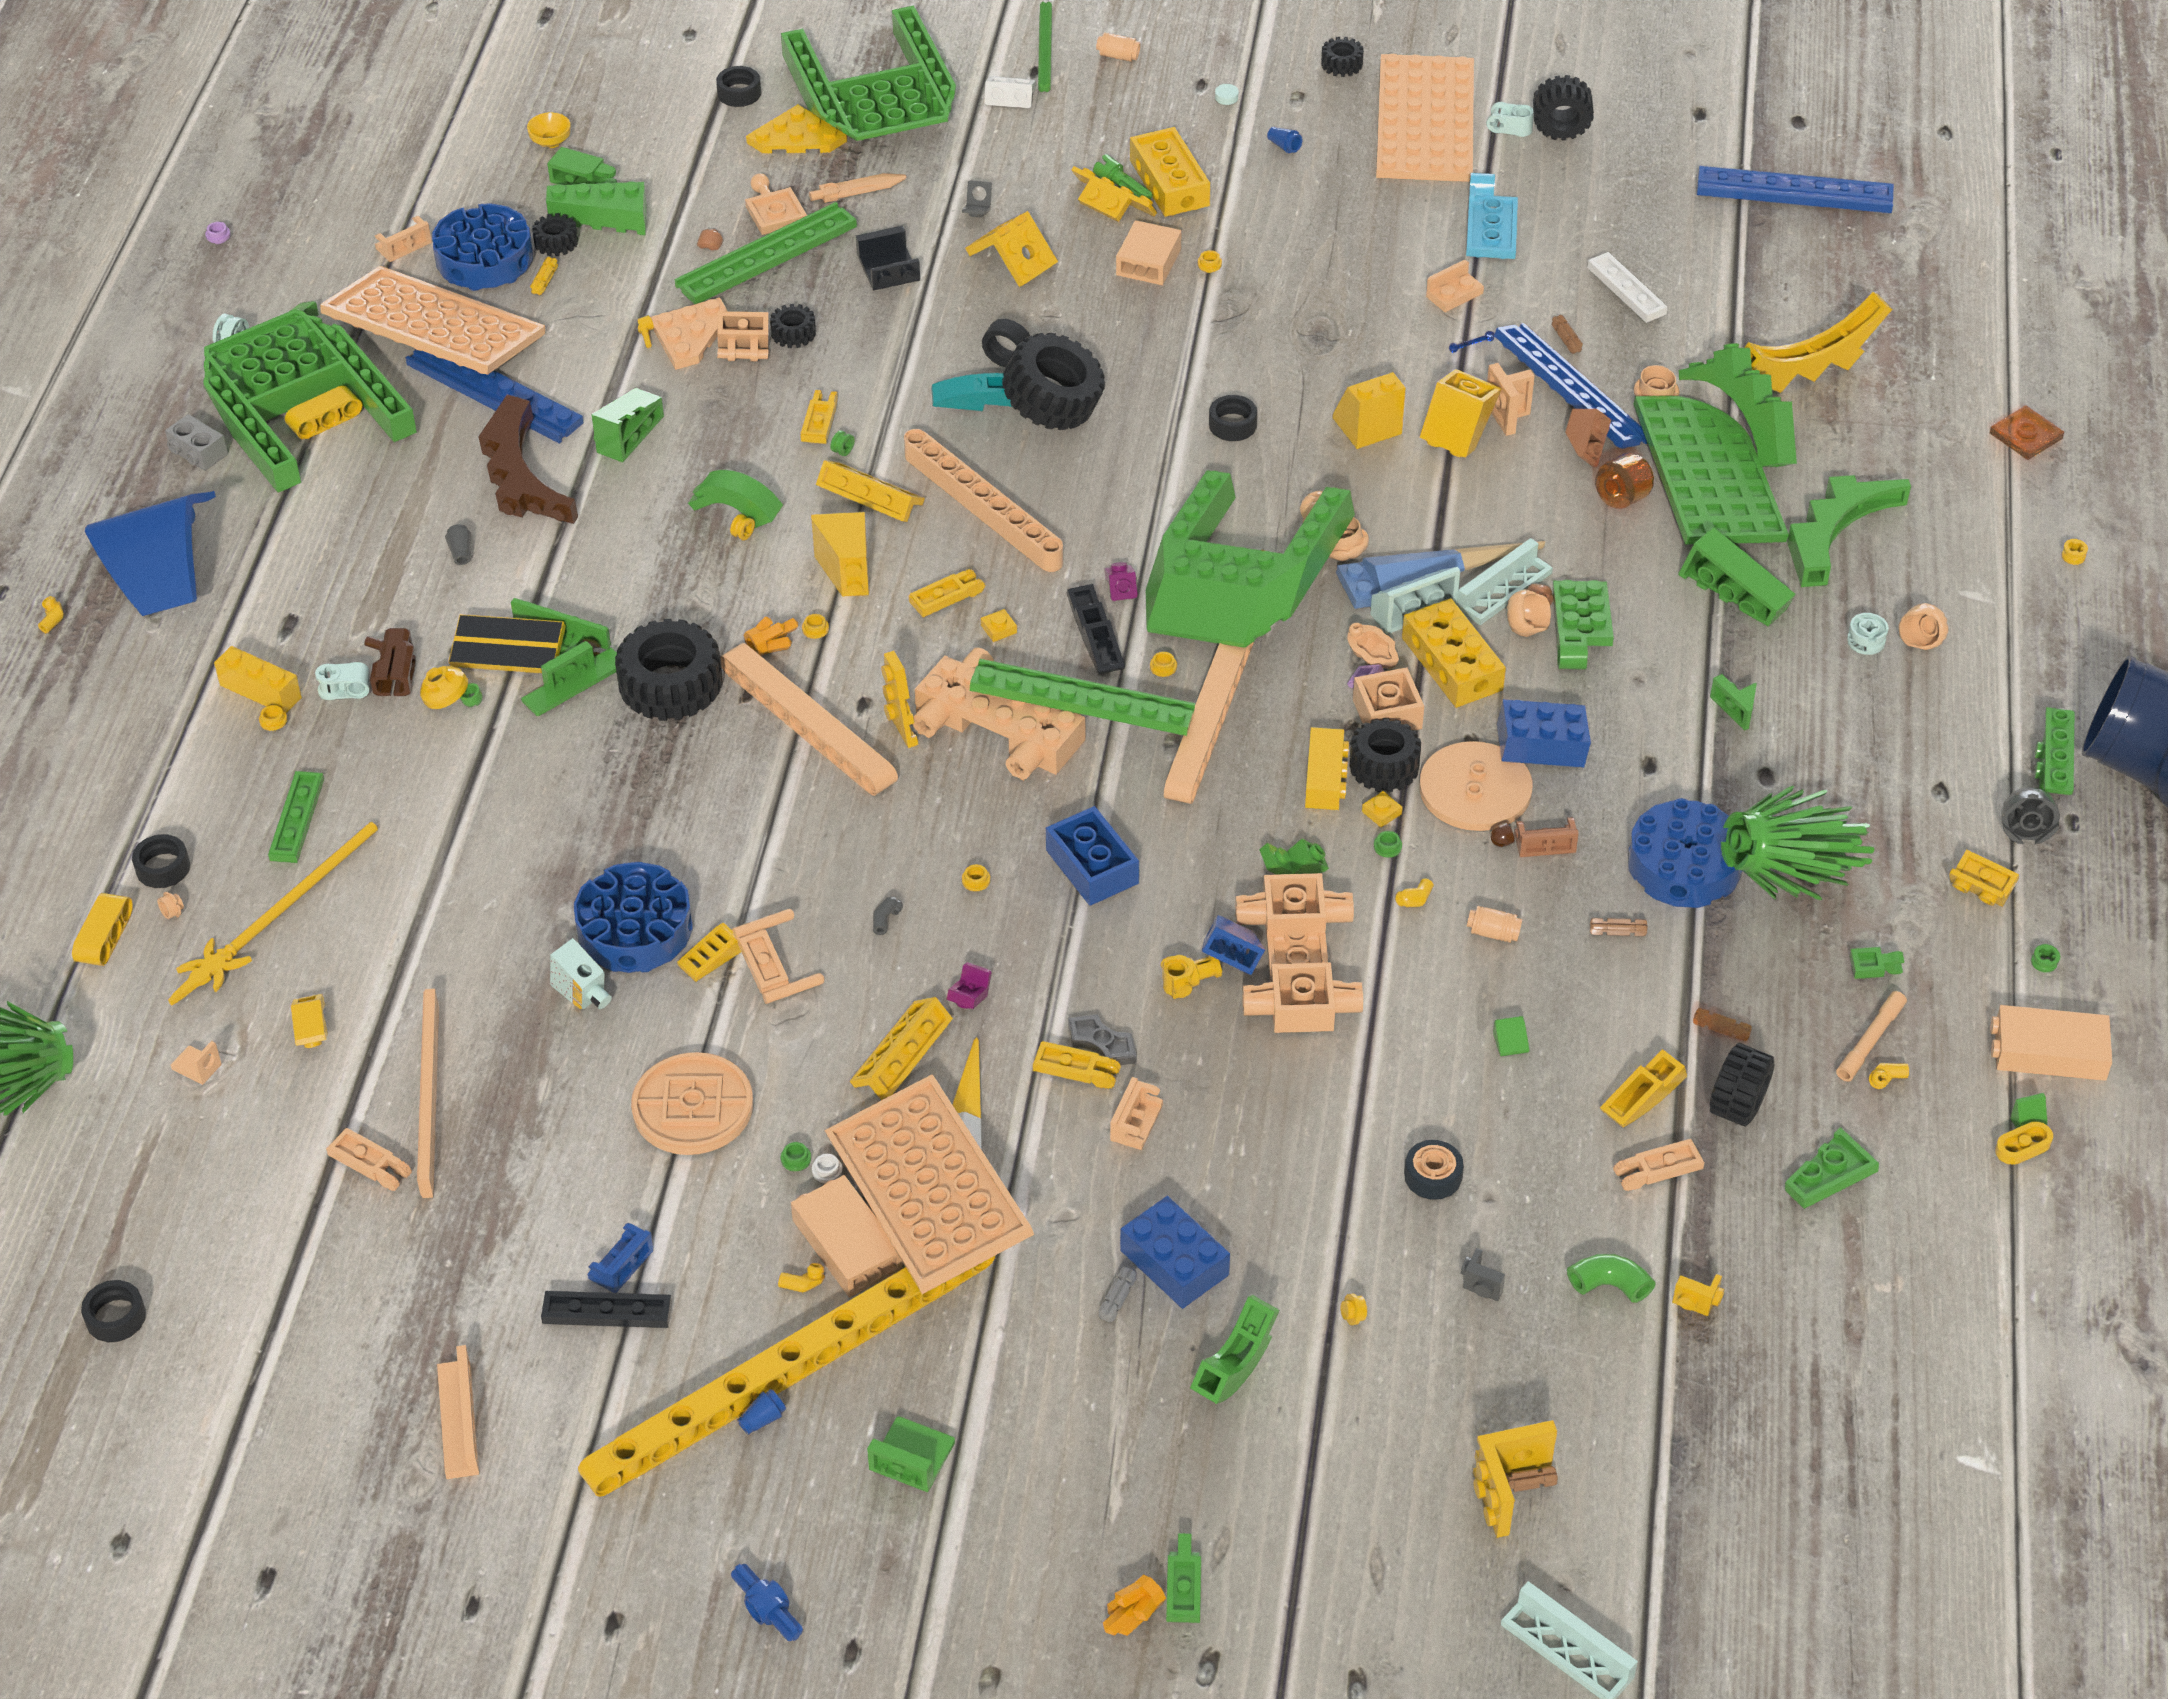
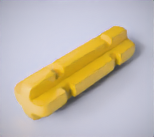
M545 258L543 265L530 285L532 294H543L558 267L556 258Z

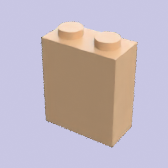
M1135 220L1116 255V275L1163 285L1181 251L1182 230Z

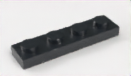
M545 1291L541 1320L542 1324L669 1328L672 1298L671 1295Z

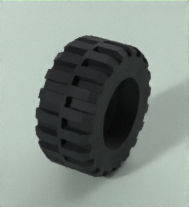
M1038 333L1023 339L1017 345L1003 373L1002 384L1007 400H1011V406L1015 410L1018 409L1022 417L1031 419L1035 425H1044L1047 429L1058 428V430H1066L1068 427L1070 429L1078 427L1089 419L1105 389V377L1097 358H1093L1092 352L1088 348L1084 349L1081 347V343L1075 340L1073 342L1064 335L1061 337L1056 336V333H1047L1046 335ZM1046 377L1051 378V379L1057 381V382L1060 383L1062 386L1057 385V384L1051 382V381L1048 380Z
M663 619V622L651 621L645 627L641 625L635 628L634 633H629L617 649L615 666L619 693L622 695L625 704L630 706L632 710L638 714L642 712L644 717L650 719L657 717L659 721H667L668 718L681 720L683 716H694L698 713V710L701 709L703 711L710 705V701L713 702L719 694L718 691L722 687V668L718 644L707 630H702V627L695 623L688 624L686 620L678 619V621H672V619ZM670 665L686 667L679 672L670 674L652 672L660 667Z

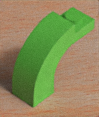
M732 470L710 472L703 483L693 490L694 495L688 502L694 511L714 503L732 506L747 518H752L755 521L754 528L772 522L783 506L775 494L761 482L746 474Z
M1254 1295L1248 1296L1231 1335L1215 1355L1202 1360L1190 1389L1216 1404L1231 1397L1250 1376L1272 1339V1336L1269 1335L1280 1310Z

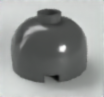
M2026 787L2011 793L2005 800L2001 810V819L2004 832L2009 839L2018 844H2024L2022 840H2035V844H2040L2050 839L2058 830L2060 813L2058 805L2049 793L2039 788Z

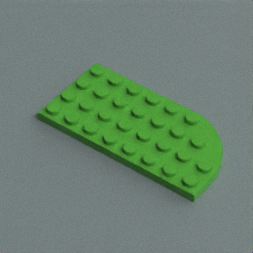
M1635 396L1633 405L1685 545L1694 544L1713 527L1733 543L1787 542L1789 536L1752 440L1747 431L1735 419L1718 408L1691 398L1681 396Z

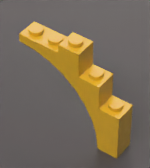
M1872 292L1847 317L1810 339L1777 347L1760 346L1748 342L1744 348H1750L1752 370H1760V374L1771 375L1772 389L1781 393L1797 374L1815 382L1830 363L1849 370L1865 352L1861 348L1863 343L1893 309L1879 294Z

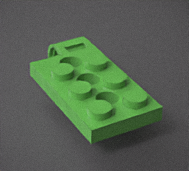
M1553 580L1552 591L1557 629L1558 669L1586 670L1587 646H1613L1614 635L1607 582L1597 580Z

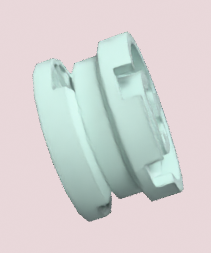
M225 313L222 314L214 325L213 342L215 343L248 329L247 320Z
M1861 613L1856 615L1850 623L1847 637L1848 645L1854 651L1861 654L1873 655L1879 653L1884 649L1889 629L1888 623L1877 614Z

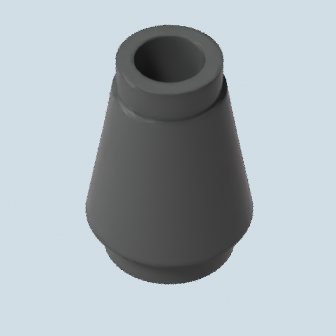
M461 524L449 527L445 535L446 542L457 565H465L470 562L472 534L465 525Z

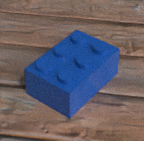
M1503 699L1497 721L1501 761L1585 767L1591 745L1585 705Z
M1095 806L1045 828L1046 851L1089 906L1139 884V860Z
M1168 1195L1120 1229V1251L1182 1309L1229 1276L1230 1253Z

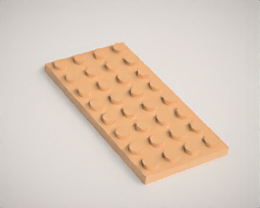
M1381 54L1376 178L1470 182V175L1473 173L1474 58L1463 56Z
M382 266L377 267L320 304L321 313L330 316L332 319L341 320L352 324L354 327L368 330L375 335L387 337L394 342L414 347L416 350L425 351L435 355L437 358L452 361L459 366H465L476 370L478 373L487 375L545 335V325Z
M933 1074L825 1130L829 1141L922 1294L1034 1235L1031 1225Z

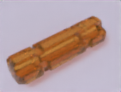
M1703 1008L1696 1010L1693 1018L1695 1025L1701 1027L1707 1025L1709 1026L1708 1029L1730 1037L1734 1034L1736 1039L1742 1041L1749 1039L1752 1032L1750 1024L1742 1021L1738 1024L1736 1019L1715 1012L1711 1015L1709 1010Z

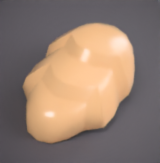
M1360 623L1350 625L1347 640L1351 650L1357 657L1362 658L1369 665L1381 664L1382 668L1386 669L1396 667L1399 658L1395 650V641L1391 637L1383 633L1376 626L1362 625Z

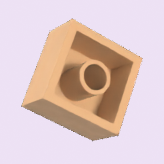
M1407 667L1354 677L1353 702L1363 724L1365 722L1371 723L1374 719L1382 721L1383 718H1389V721H1395L1396 719L1401 721L1403 725L1408 724L1411 726V730L1422 729L1424 704Z

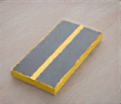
M460 614L448 663L450 666L461 668L542 673L541 666L559 656L566 626L562 621Z

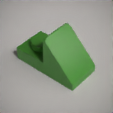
M1723 674L1714 677L1710 698L1744 731L1749 729L1757 683L1738 690L1736 685L1730 682Z

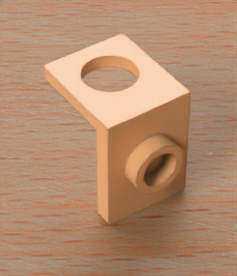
M211 1041L202 1051L188 1046L171 1064V1069L203 1085L222 1065L216 1043Z

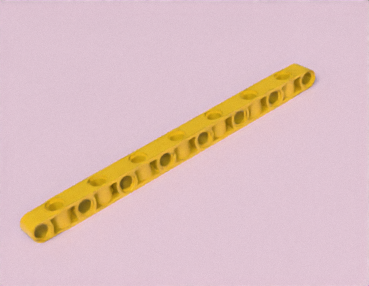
M995 1256L924 1294L920 1292L905 1267L588 1455L579 1464L578 1472L596 1496L601 1497L613 1492L740 1417L762 1391L766 1393L772 1389L776 1394H779L982 1272L993 1263Z

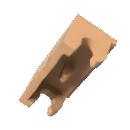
M415 216L412 219L417 224L388 238H385L380 233L375 235V238L379 240L375 244L376 250L389 262H392L432 243L429 224L426 221H423L419 216Z
M1131 1078L1110 1122V1141L1139 1150L1143 1149L1163 1106L1162 1099L1148 1094L1158 1095L1160 1092L1158 1087L1138 1081L1137 1078Z

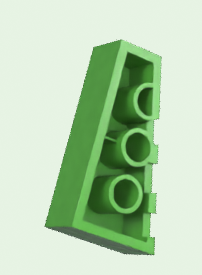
M644 182L581 183L547 186V212L552 217L555 216V213H559L560 217L565 214L568 218H573V222L575 221L576 227L579 228L585 224L596 230H602L603 227L616 228V232L626 233L627 230H636L638 235H646L647 203Z
M1714 527L1694 543L1678 573L1684 579L1690 577L1697 581L1696 586L1703 590L1709 588L1719 594V599L1722 601L1736 603L1739 605L1740 611L1766 626H1770L1788 609L1796 595L1769 573L1767 569L1763 568Z

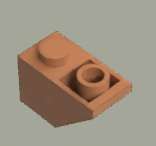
M1572 409L1565 433L1577 455L1592 467H1597L1611 419L1598 409Z

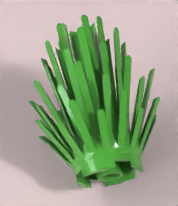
M1790 786L1772 797V793H1769L1747 811L1734 812L1727 818L1723 828H1728L1726 842H1721L1722 856L1726 865L1734 867L1736 870H1742L1775 900V893H1778V890L1773 884L1796 898L1799 897L1800 891L1817 900H1822L1819 894L1769 870L1770 868L1813 884H1819L1820 881L1848 886L1849 884L1846 881L1832 878L1831 876L1844 877L1845 873L1839 872L1840 870L1850 871L1852 869L1851 866L1863 867L1865 864L1872 863L1870 858L1846 856L1845 852L1868 854L1874 852V847L1857 846L1862 844L1859 835L1869 833L1866 829L1870 827L1869 824H1846L1847 821L1841 820L1847 819V815H1833L1834 813L1850 811L1853 808L1852 806L1823 809V806L1819 805L1780 816H1772L1823 796L1828 792L1827 790H1821L1792 802V800L1803 795L1804 791L1802 789L1778 801L1793 791L1794 786Z
M7 1001L8 1007L16 1013L0 1007V1091L10 1089L0 1094V1100L10 1095H15L0 1104V1114L4 1112L3 1116L8 1115L26 1101L22 1108L24 1113L55 1081L66 1080L65 1074H70L73 1068L72 1045H66L63 1035L64 1032H67L66 1027L60 1021L45 1022Z

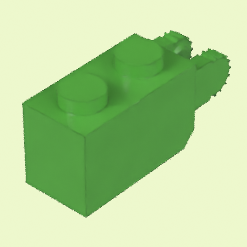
M561 147L547 163L549 179L554 184L617 183V180L612 178L616 175L615 168L604 164V159Z

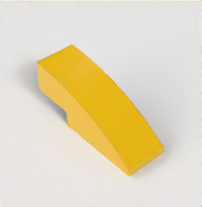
M1662 1049L1645 1067L1640 1065L1600 1107V1110L1624 1128L1660 1103L1687 1077L1685 1066Z

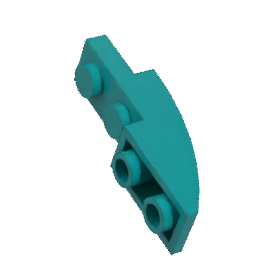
M1003 373L959 376L932 384L931 387L933 407L983 411L985 404L1012 407L1010 404L1011 400H1007L1004 392L1005 389L1002 384Z

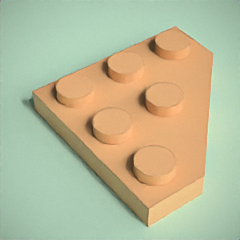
M720 297L651 317L654 325L653 331L675 370L700 363L706 348L711 347L718 337V311H727Z

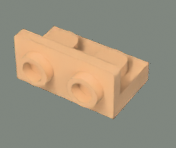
M1463 260L1430 276L1427 280L1426 297L1442 311L1447 312L1482 295L1484 286L1468 273L1469 262Z

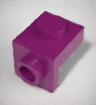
M1125 562L1111 564L1109 568H1104L1105 579L1109 583L1112 601L1137 598L1136 573L1131 565H1127Z
M966 962L963 965L960 980L948 989L946 1000L954 1002L957 1006L964 1009H974L988 995L992 975L991 970Z

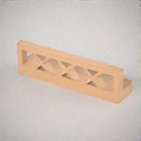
M466 1345L456 1346L457 1361L437 1364L446 1479L479 1475L472 1375Z

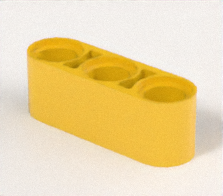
M339 386L291 408L285 415V422L300 439H309L356 417L362 410V402L347 386Z
M100 893L74 941L72 958L75 962L105 966L131 917L133 903L130 897Z

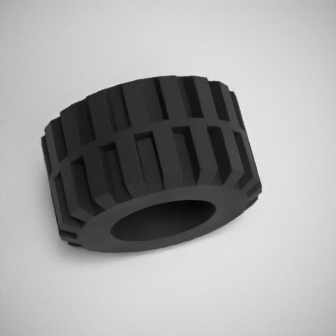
M1560 75L1555 76V79L1551 80L1549 78L1545 80V84L1541 83L1538 86V90H1535L1533 98L1534 122L1537 125L1538 131H1543L1544 136H1551L1553 140H1557V138L1567 140L1566 138L1569 137L1574 139L1577 138V134H1584L1585 129L1590 128L1591 122L1594 119L1593 98L1587 83L1584 81L1580 82V78L1577 77L1572 79L1570 75H1565L1560 78ZM1560 106H1570V107H1571V108H1568V109H1565V110L1555 109V108L1560 107Z
M1383 718L1382 721L1374 719L1371 723L1365 722L1361 725V728H1357L1354 731V736L1351 739L1349 767L1351 768L1352 776H1356L1355 780L1359 784L1364 783L1365 788H1375V791L1381 792V790L1393 792V789L1402 790L1405 785L1409 786L1413 783V779L1417 778L1420 766L1421 740L1418 738V733L1415 730H1411V726L1408 724L1403 725L1401 721L1396 719L1395 721H1389V718Z
M1737 1043L1728 1053L1716 1079L1710 1098V1113L1744 1127L1751 1123L1769 1087L1775 1066L1774 1057L1742 1043Z

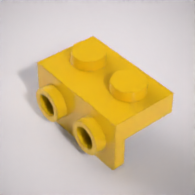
M1967 849L1955 869L1952 868L1949 873L1950 882L1953 883L1952 886L1963 893L1970 891L1978 895L1982 902L1991 906L1997 904L2001 907L2004 906L2019 879V874Z

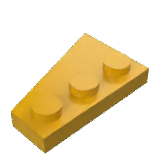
M895 651L884 653V666H881L882 675L886 685L882 686L883 694L887 700V704L884 705V712L889 721L892 720L907 747L911 748L918 745V740L909 726L914 724V718L907 702L910 696L905 669Z

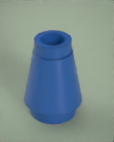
M1271 127L1267 133L1268 140L1286 153H1295L1302 146V136L1296 130Z
M772 1389L766 1393L762 1391L741 1417L737 1419V1422L743 1431L749 1435L781 1418V1413L786 1410V1407Z

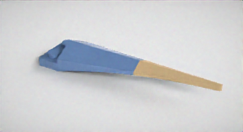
M1546 541L1537 542L1539 543L1538 550L1544 548ZM1523 543L1363 558L1362 562L1337 565L1336 574L1354 609L1371 607L1372 595L1442 569L1458 567L1460 572L1501 560Z

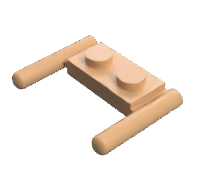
M786 909L732 928L733 935L738 941V946L766 1004L819 986L825 981L821 973L792 983L788 981V976L766 929L793 920L794 912L791 909Z

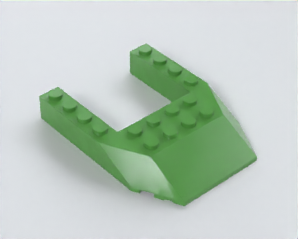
M914 5L892 10L893 34L909 65L829 82L804 29L781 33L782 56L808 110L856 141L948 122L956 92V84Z
M294 309L204 347V388L232 437L277 493L300 484L301 479L296 459L265 421L286 413L291 408L336 387L347 386L358 397L364 408L393 442L417 433L413 409L347 332L337 324L327 325L322 323L321 318L309 316L303 311Z
M1207 470L1162 537L1145 590L1147 632L1245 648L1253 643L1257 637L1271 631L1270 626L1277 621L1282 620L1284 622L1292 617L1355 516L1350 490L1325 487L1296 535L1282 554L1207 542L1236 498L1230 473Z

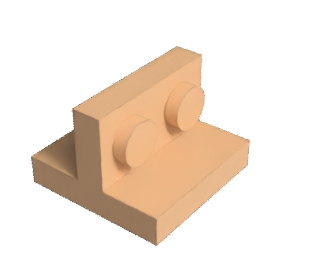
M1499 363L1489 365L1487 382L1502 389L1491 414L1505 435L1508 436L1516 434L1517 418L1530 415L1535 376L1531 370L1506 375Z

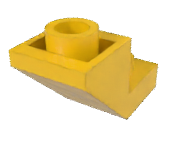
M323 993L293 999L291 1012L296 1046L304 1044L305 1048H312L321 1045L322 1041L326 1040L328 1031L323 1013L325 1006Z

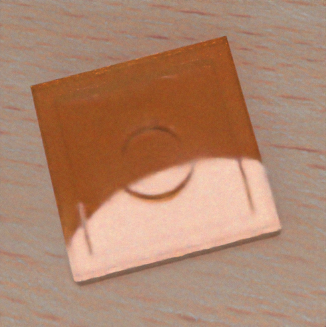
M2025 405L1992 425L1989 433L2029 460L2063 439L2065 432Z

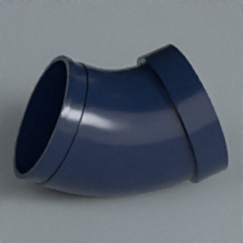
M2129 655L2118 668L2097 708L2082 747V756L2093 758L2098 763L2112 768L2146 786L2159 795L2161 802L2166 808H2168V672L2147 662L2143 663L2136 660L2135 657Z

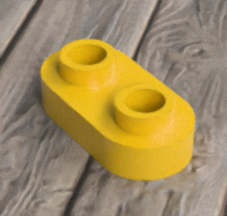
M2030 1122L2001 1135L1995 1147V1154L1999 1160L2006 1164L2015 1165L2048 1151L2053 1140V1132L2044 1123Z

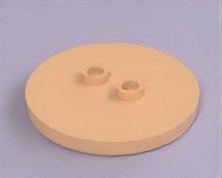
M1471 741L1455 743L1435 752L1424 764L1419 784L1422 801L1435 817L1451 826L1472 831L1493 830V828L1502 823L1509 825L1516 821L1528 808L1533 788L1531 774L1524 763L1501 761L1500 746Z
M684 1053L658 1062L642 1075L634 1088L631 1108L636 1128L653 1146L670 1153L694 1155L719 1149L740 1135L752 1115L753 1094L747 1076L733 1062L709 1053Z

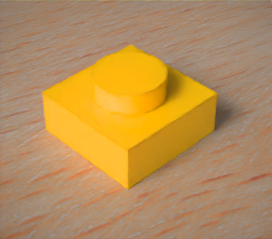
M1005 609L981 617V627L993 642L1017 633V625Z
M1382 791L1362 804V812L1382 828L1402 815V806Z

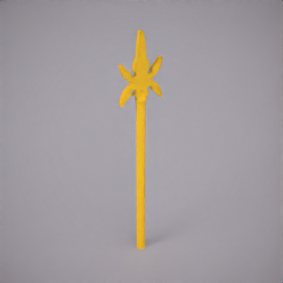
M369 822L231 943L225 945L223 949H217L216 954H214L215 941L214 938H211L204 948L203 955L205 959L192 960L177 967V973L192 972L189 978L168 999L169 1004L174 1005L197 987L211 981L212 976L214 978L213 989L214 992H217L224 982L225 970L238 969L252 961L250 956L233 959L237 952L378 831L377 826L373 822Z

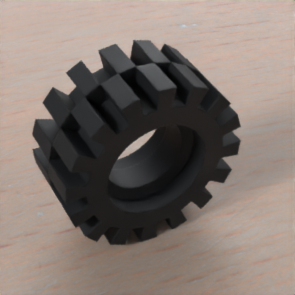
M1336 37V40L1331 38L1329 42L1326 41L1324 46H1322L1321 66L1323 70H1327L1326 73L1330 74L1333 72V76L1336 77L1338 74H1341V77H1345V74L1353 76V73L1357 74L1362 69L1364 48L1359 41L1355 43L1353 38L1351 40H1348V37H1344V39Z
M555 213L553 217L551 214H547V218L542 216L539 218L540 221L536 220L534 222L535 225L532 226L534 246L537 251L540 250L541 254L546 252L547 256H551L552 253H555V256H559V253L562 252L563 255L568 254L567 250L572 252L574 247H577V228L573 218H568L565 214L560 217L559 213Z
M790 304L788 308L786 305L781 306L782 310L777 308L775 313L772 312L770 318L771 337L776 344L780 342L782 347L787 344L788 348H792V345L800 348V344L806 346L808 341L812 342L816 336L815 316L809 307L806 306L803 309L801 304H798L797 307H794V304Z

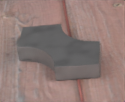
M1098 1015L1068 1018L1073 1048L1090 1049L1099 1053L1100 1056L1119 1061L1120 1065L1137 1063L1132 1034L1109 1029L1101 1022Z

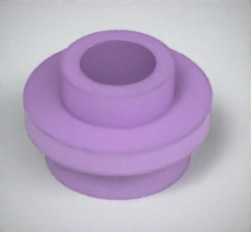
M223 222L209 224L205 233L206 239L215 244L224 243L231 235L229 228Z

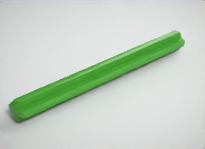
M1049 1L1040 3L1038 90L1040 92H1049L1051 90L1052 4Z

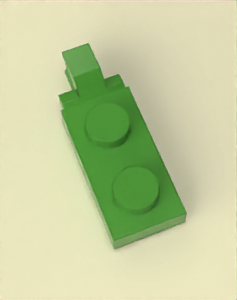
M1178 1533V1552H1169L1166 1622L1200 1623L1201 1556H1199L1200 1552H1191L1192 1534Z

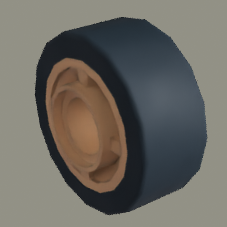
M1425 1140L1417 1143L1408 1151L1405 1159V1182L1409 1189L1419 1197L1436 1200L1452 1196L1459 1189L1462 1182L1464 1170L1463 1157L1458 1149L1444 1141Z

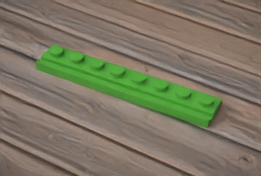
M834 202L676 278L675 287L677 289L680 288L681 292L693 304L701 303L856 228V219L843 207L839 208L837 202Z
M979 659L978 666H976L970 681L969 691L1184 736L1188 734L1196 704Z

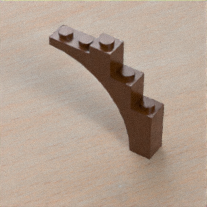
M507 394L478 436L482 455L491 458L487 463L490 481L500 486L495 493L499 511L523 518L527 511H530L534 514H541L558 521L574 524L578 518L575 499L560 494L543 484L530 471L523 460L525 436L534 419L530 401Z

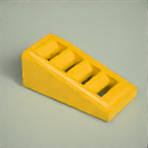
M721 923L678 960L677 964L697 982L741 953L737 939L733 935V931L725 923ZM706 954L709 957V959L706 960L703 957V955ZM696 960L701 966L697 968L692 962Z

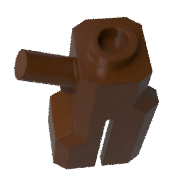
M389 628L385 630L384 640L367 636L364 645L379 650L381 655L380 659L372 665L370 683L373 694L377 696H391L394 680H396L394 696H407L411 694L416 656L413 655L414 646L410 630L406 628Z

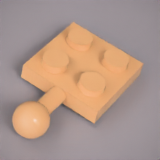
M759 173L751 178V188L761 195L745 199V205L762 235L770 234L807 216L791 187L770 192V182L766 175Z

